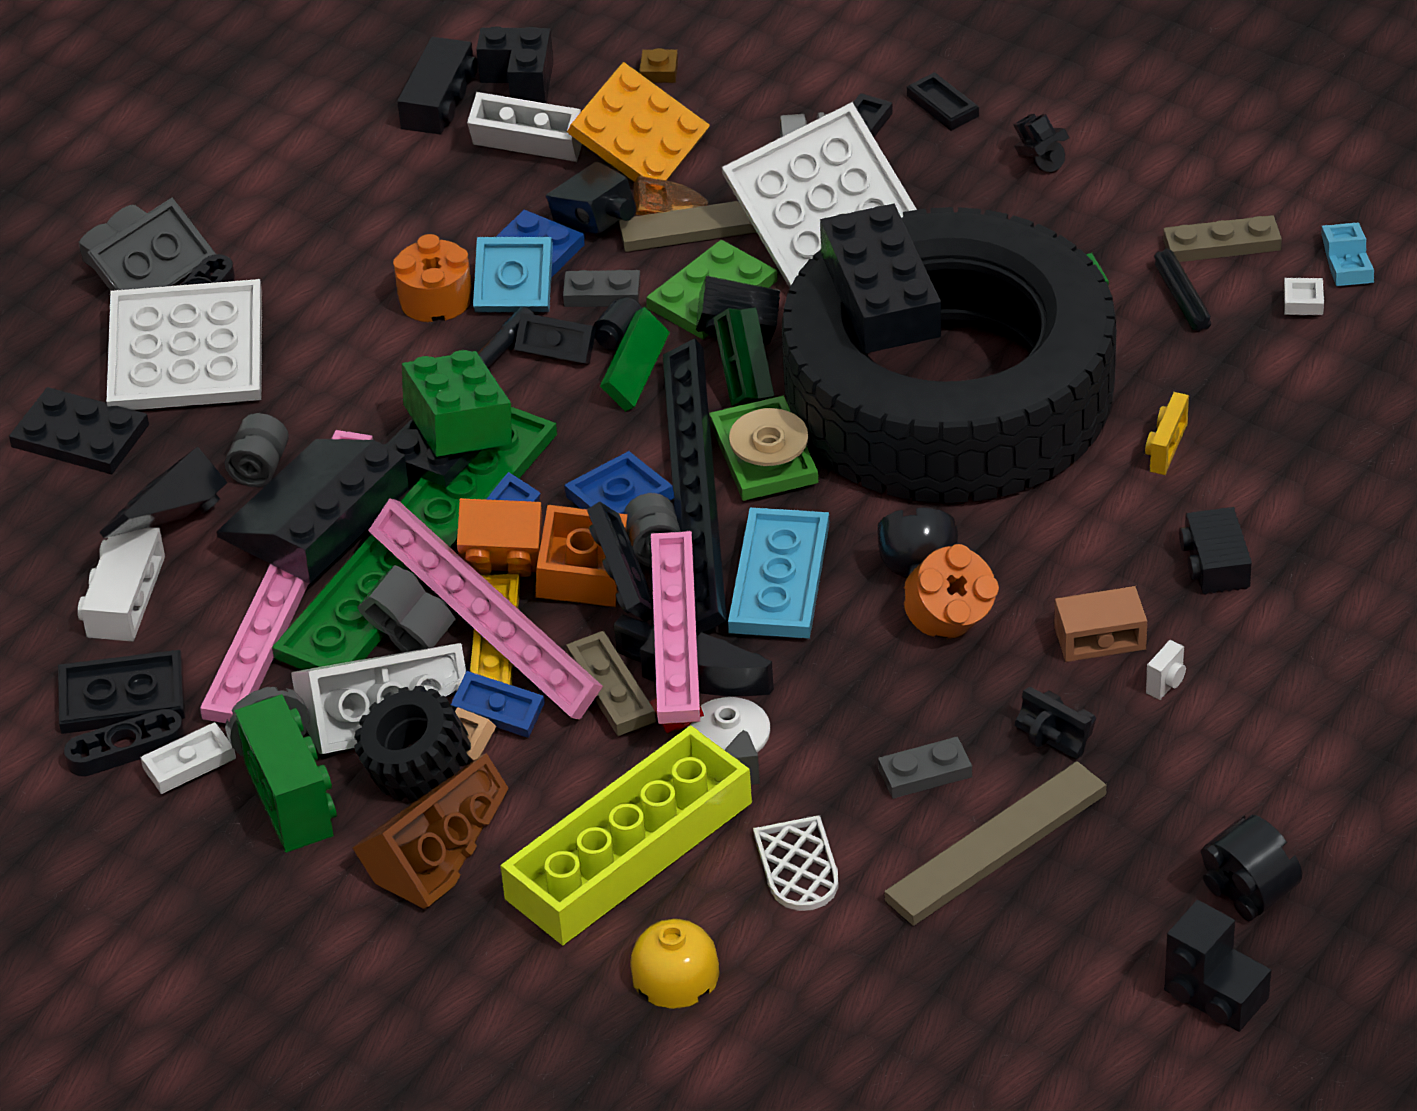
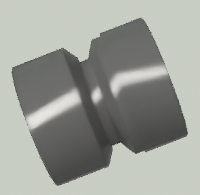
M255 413L245 417L224 462L228 474L238 483L246 486L261 487L267 485L272 480L289 440L288 430L284 424L267 414Z
M657 493L637 496L629 502L624 511V514H628L627 534L638 562L647 567H652L651 534L681 532L673 504L667 497Z

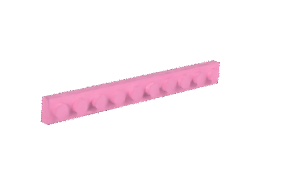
M336 430L332 439L373 440V436ZM270 564L200 707L203 720L226 723L228 719L230 722V718L233 715L231 710L236 703L251 692L259 690L274 658L272 647L287 631L309 583Z

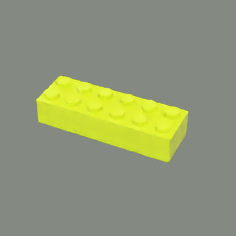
M690 725L501 864L505 900L562 946L749 806L752 803L750 769Z

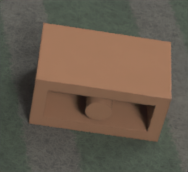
M1136 586L1055 598L1054 628L1065 662L1146 650L1147 618Z

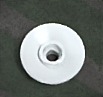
M737 697L717 698L702 704L701 709L704 716L700 717V722H692L690 724L724 750L742 730L749 733L757 753L765 746L770 735V722L765 711L757 704Z

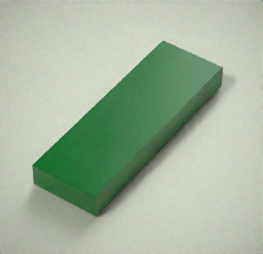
M646 307L637 310L600 384V387L625 412L635 407L670 333Z

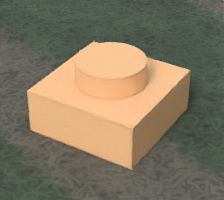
M457 707L455 712L469 734L468 739L471 742V750L467 751V754L469 755V760L474 761L482 754L496 725L487 718Z

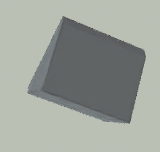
M742 730L727 746L725 751L750 769L751 785L760 784L758 754L749 733Z

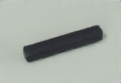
M1167 248L1162 252L1157 251L1154 255L1156 260L1155 266L1191 328L1197 332H1200L1202 329H1208L1211 326V315L1174 252Z

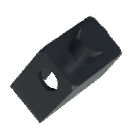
M594 162L546 194L553 221L573 230L601 233L619 220H631L636 213V204L627 178L599 162Z

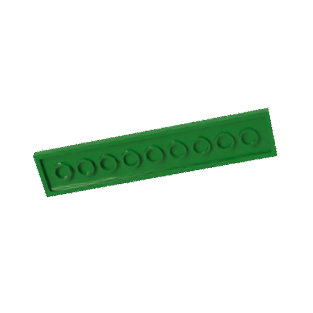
M511 407L512 444L482 449L447 487L421 478L400 502L452 550L457 552L460 498L486 500L508 472L520 479L556 437V423ZM371 534L273 645L274 659L301 670L365 659L386 634L370 624L357 607L381 577L394 565L410 572L412 571ZM414 574L417 577L418 582L421 584L423 589H425L428 585H426L416 574Z

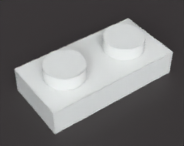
M214 722L140 758L144 771L160 793L163 794L236 759V755L229 740Z

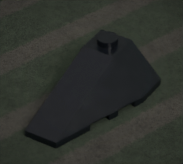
M197 446L147 484L99 533L103 538H108L183 519L196 509H199L203 514L220 500L216 493L228 482Z

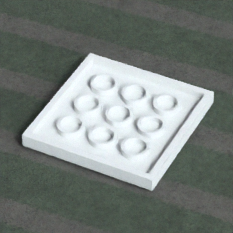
M853 102L722 167V174L789 288L802 267L821 249L820 219L895 203L901 218L903 217V212L917 210Z
M260 279L111 291L107 406H120L131 410L261 400L262 286Z

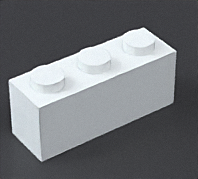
M476 92L467 122L474 145L575 162L578 160L582 143L567 133L571 123L581 113V109Z
M147 527L108 537L107 540L102 541L97 568H92L89 575V589L86 596L80 598L78 604V618L84 622L88 638L134 642L165 558L160 528Z

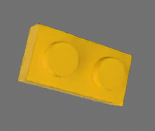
M1173 392L1168 406L1160 408L1157 418V431L1149 433L1145 448V454L1151 455L1150 472L1166 475L1188 424L1189 395Z

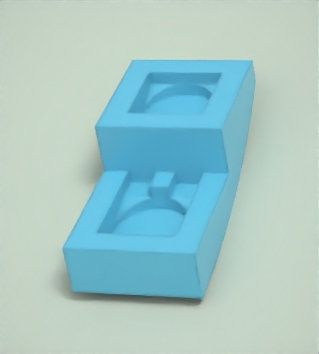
M1359 222L1321 226L1324 248L1336 286L1374 283V268L1366 253V237Z

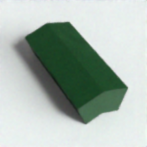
M756 307L742 310L726 309L713 319L731 406L736 407L774 398Z

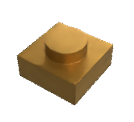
M661 48L642 50L640 74L652 83H676L677 50Z

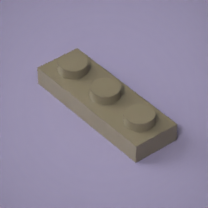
M1274 215L1166 227L1163 230L1165 247L1174 252L1179 262L1281 251L1282 238Z
M604 631L566 644L567 654L603 686L595 697V701L617 736L656 722L655 710Z

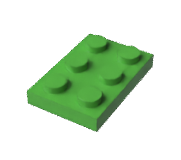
M720 240L646 297L647 308L703 340L708 334L704 331L698 332L696 330L699 293L706 276L769 288L777 282V270L731 244Z
M784 395L709 413L711 428L743 501L818 483V471L807 446L795 459L774 466H760L748 463L739 458L730 446V430L733 424L743 415L765 408L782 409L790 412Z

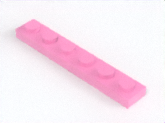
M692 532L651 534L658 724L700 722Z

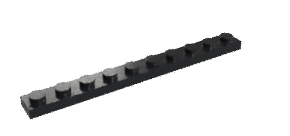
M694 338L663 354L672 482L675 496L674 509L681 532H692L696 635H699L701 632L703 633L726 622L727 617L704 351L701 344Z

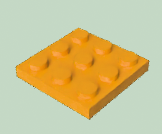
M623 62L571 123L567 133L655 196L703 137L710 125Z

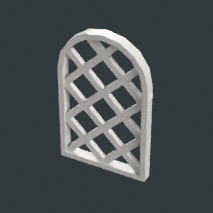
M820 815L753 828L754 838L767 878V885L777 902L786 908L807 911L825 906L834 898L838 890V868L835 865ZM808 827L805 832L798 828ZM816 827H818L821 839L811 835ZM780 832L776 837L769 835L772 833ZM788 832L800 837L794 846L782 841ZM761 838L771 843L765 851ZM806 840L818 845L812 854L800 849ZM776 846L789 851L783 859L771 855ZM823 849H825L828 861L818 857ZM795 854L807 859L801 868L788 863ZM767 860L777 864L772 873L770 872ZM813 862L825 867L819 876L806 871ZM783 868L796 873L789 882L777 877ZM830 871H832L834 883L825 879ZM802 876L814 881L808 890L795 885ZM774 883L785 887L781 893L778 892ZM820 884L830 889L823 897L814 894ZM791 890L802 895V898L797 902L787 899L786 895Z

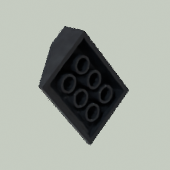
M315 439L216 531L217 537L311 584L374 523L390 498L398 500L409 489L405 455L375 440Z

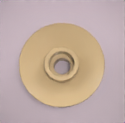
M765 408L754 410L740 417L730 430L729 440L733 452L742 460L760 466H774L787 463L804 451L808 443V430L803 420L797 415L782 409Z

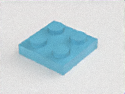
M477 237L473 299L475 312H516L520 307H526L532 312H549L553 253L552 238Z

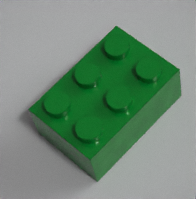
M459 350L448 356L436 358L422 356L414 361L402 363L403 405L436 457L512 444L511 402L476 351Z
M281 694L234 710L245 767L285 852L287 853L333 837L331 819L337 817V813L330 794L326 793V790L332 789L331 780L325 765L317 766L315 762L318 760L312 738L310 736L303 738L301 732H304V727L297 708L289 709Z

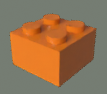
M460 498L457 549L458 555L480 575H489L492 571H508V574H519V577H528L532 575V572H536L543 534L541 502Z
M547 505L536 568V597L616 607L618 587L615 580L608 575L603 566L602 560L606 557L602 547L595 542L590 533L589 526L592 525L587 509ZM619 513L625 530L627 532L628 514Z

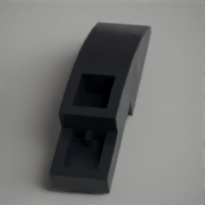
M622 614L614 623L616 651L621 655L641 662L642 677L656 682L654 626L645 621H639ZM702 632L697 636L699 693L718 696L770 695L774 690L771 660Z

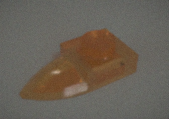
M638 176L633 184L636 215H647L708 205V201L702 195L679 183Z

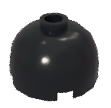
M916 508V515L904 517L903 510H899L883 517L878 523L880 557L892 572L904 578H908L910 573L932 552L943 547L958 544L957 525L955 526V519L950 514L941 510Z

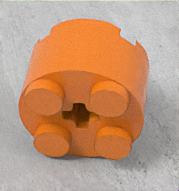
M426 234L419 237L417 243L402 250L394 259L393 265L398 299L402 311L410 318L422 322H433L432 317L444 316L445 320H449L459 316L470 306L472 301V283L467 251L459 245L450 241L439 240V237L434 234Z
M955 544L932 552L910 573L904 587V607L910 621L921 632L933 637L937 635L956 638L968 632L988 614L994 604L999 586L990 567L978 554L971 551L965 545Z

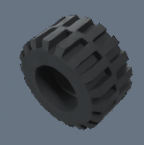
M415 686L413 690L403 687L399 688L396 694L392 695L391 692L382 696L384 700L378 704L374 702L369 707L370 713L363 715L359 721L362 728L355 731L354 738L357 743L354 747L359 760L380 790L387 796L391 794L393 799L402 801L405 797H407L409 802L417 801L420 796L427 794L460 771V767L467 765L469 760L467 751L471 750V742L468 739L469 734L445 696H441L437 690L432 688L427 691L424 686ZM418 740L415 744H413L412 746L406 748L409 744H411L412 742Z

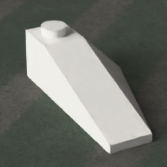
M457 643L291 672L294 691L303 699L308 710L310 720L307 731L319 754L355 748L354 745L357 741L354 736L355 731L362 728L359 724L361 717L370 713L369 707L374 702L378 704L384 700L382 696L389 692L392 695L396 694L398 689L403 687L413 690L415 686H424L427 691L432 688L437 690L441 696L444 695L446 697L458 690L466 673L462 644Z

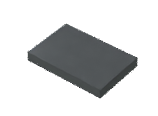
M172 197L89 250L84 257L110 291L175 286L186 279L203 259L216 255V253Z

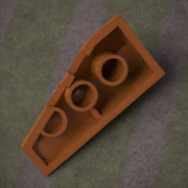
M485 753L382 824L352 848L376 885L424 909L455 886L461 875L459 870L466 858L472 856L477 847L475 842L483 827L491 822L509 788L487 753Z

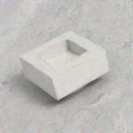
M1284 278L1285 314L1323 315V278Z
M1169 640L1147 664V694L1161 700L1171 687L1176 688L1179 686L1186 672V666L1183 665L1184 646Z

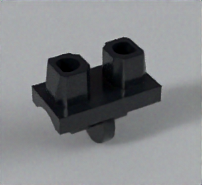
M1029 114L1013 124L1021 139V142L1014 145L1019 155L1033 156L1035 165L1042 171L1053 172L1062 167L1065 161V151L1062 145L1056 141L1069 139L1065 128H1053L1046 114L1037 117L1035 114Z
M1032 687L1023 690L1022 707L1014 726L1029 733V742L1037 747L1047 743L1075 759L1081 757L1084 753L1087 738L1092 735L1096 721L1095 715L1085 709L1075 711L1064 705L1059 695L1049 690L1045 693Z

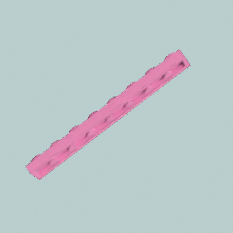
M390 498L368 531L571 718L580 720L603 686L400 501Z

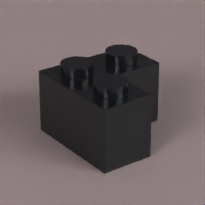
M498 26L480 28L476 48L480 83H509L510 98L547 103L554 62L550 28H502Z
M1196 900L1167 933L1164 991L1170 993L1176 1000L1188 1003L1208 1014L1217 1023L1226 1024L1240 1032L1269 999L1271 969L1233 949L1234 919Z

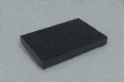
M181 650L58 665L59 726L61 734L96 730L161 709L174 710L181 716V719L185 718Z

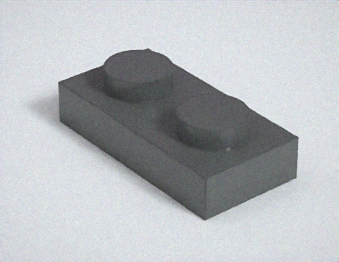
M640 270L566 271L563 292L564 307L609 306L614 300L623 297L632 298L639 303Z
M958 736L878 758L879 772L892 799L972 777V764Z

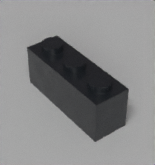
M431 37L397 101L401 129L442 134L448 121L451 122L454 118L455 107L459 99H464L470 78H474L477 73L478 60L476 57H473L472 42Z

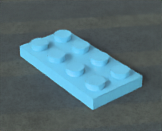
M750 507L728 619L729 633L810 639L829 529V512Z

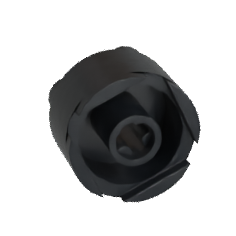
M1253 814L1245 819V815L1240 817L1201 849V855L1207 873L1203 875L1205 885L1216 896L1225 894L1234 902V907L1239 915L1247 921H1251L1256 916L1261 915L1297 886L1302 880V870L1296 855L1289 859L1282 849L1287 844V841L1279 831L1263 818Z

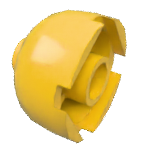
M681 919L661 920L649 926L635 942L630 962L633 985L638 993L640 989L642 993L648 996V1002L656 1006L672 1009L688 1007L699 1002L698 996L704 994L708 989L710 994L716 987L719 978V962L713 940L698 925Z

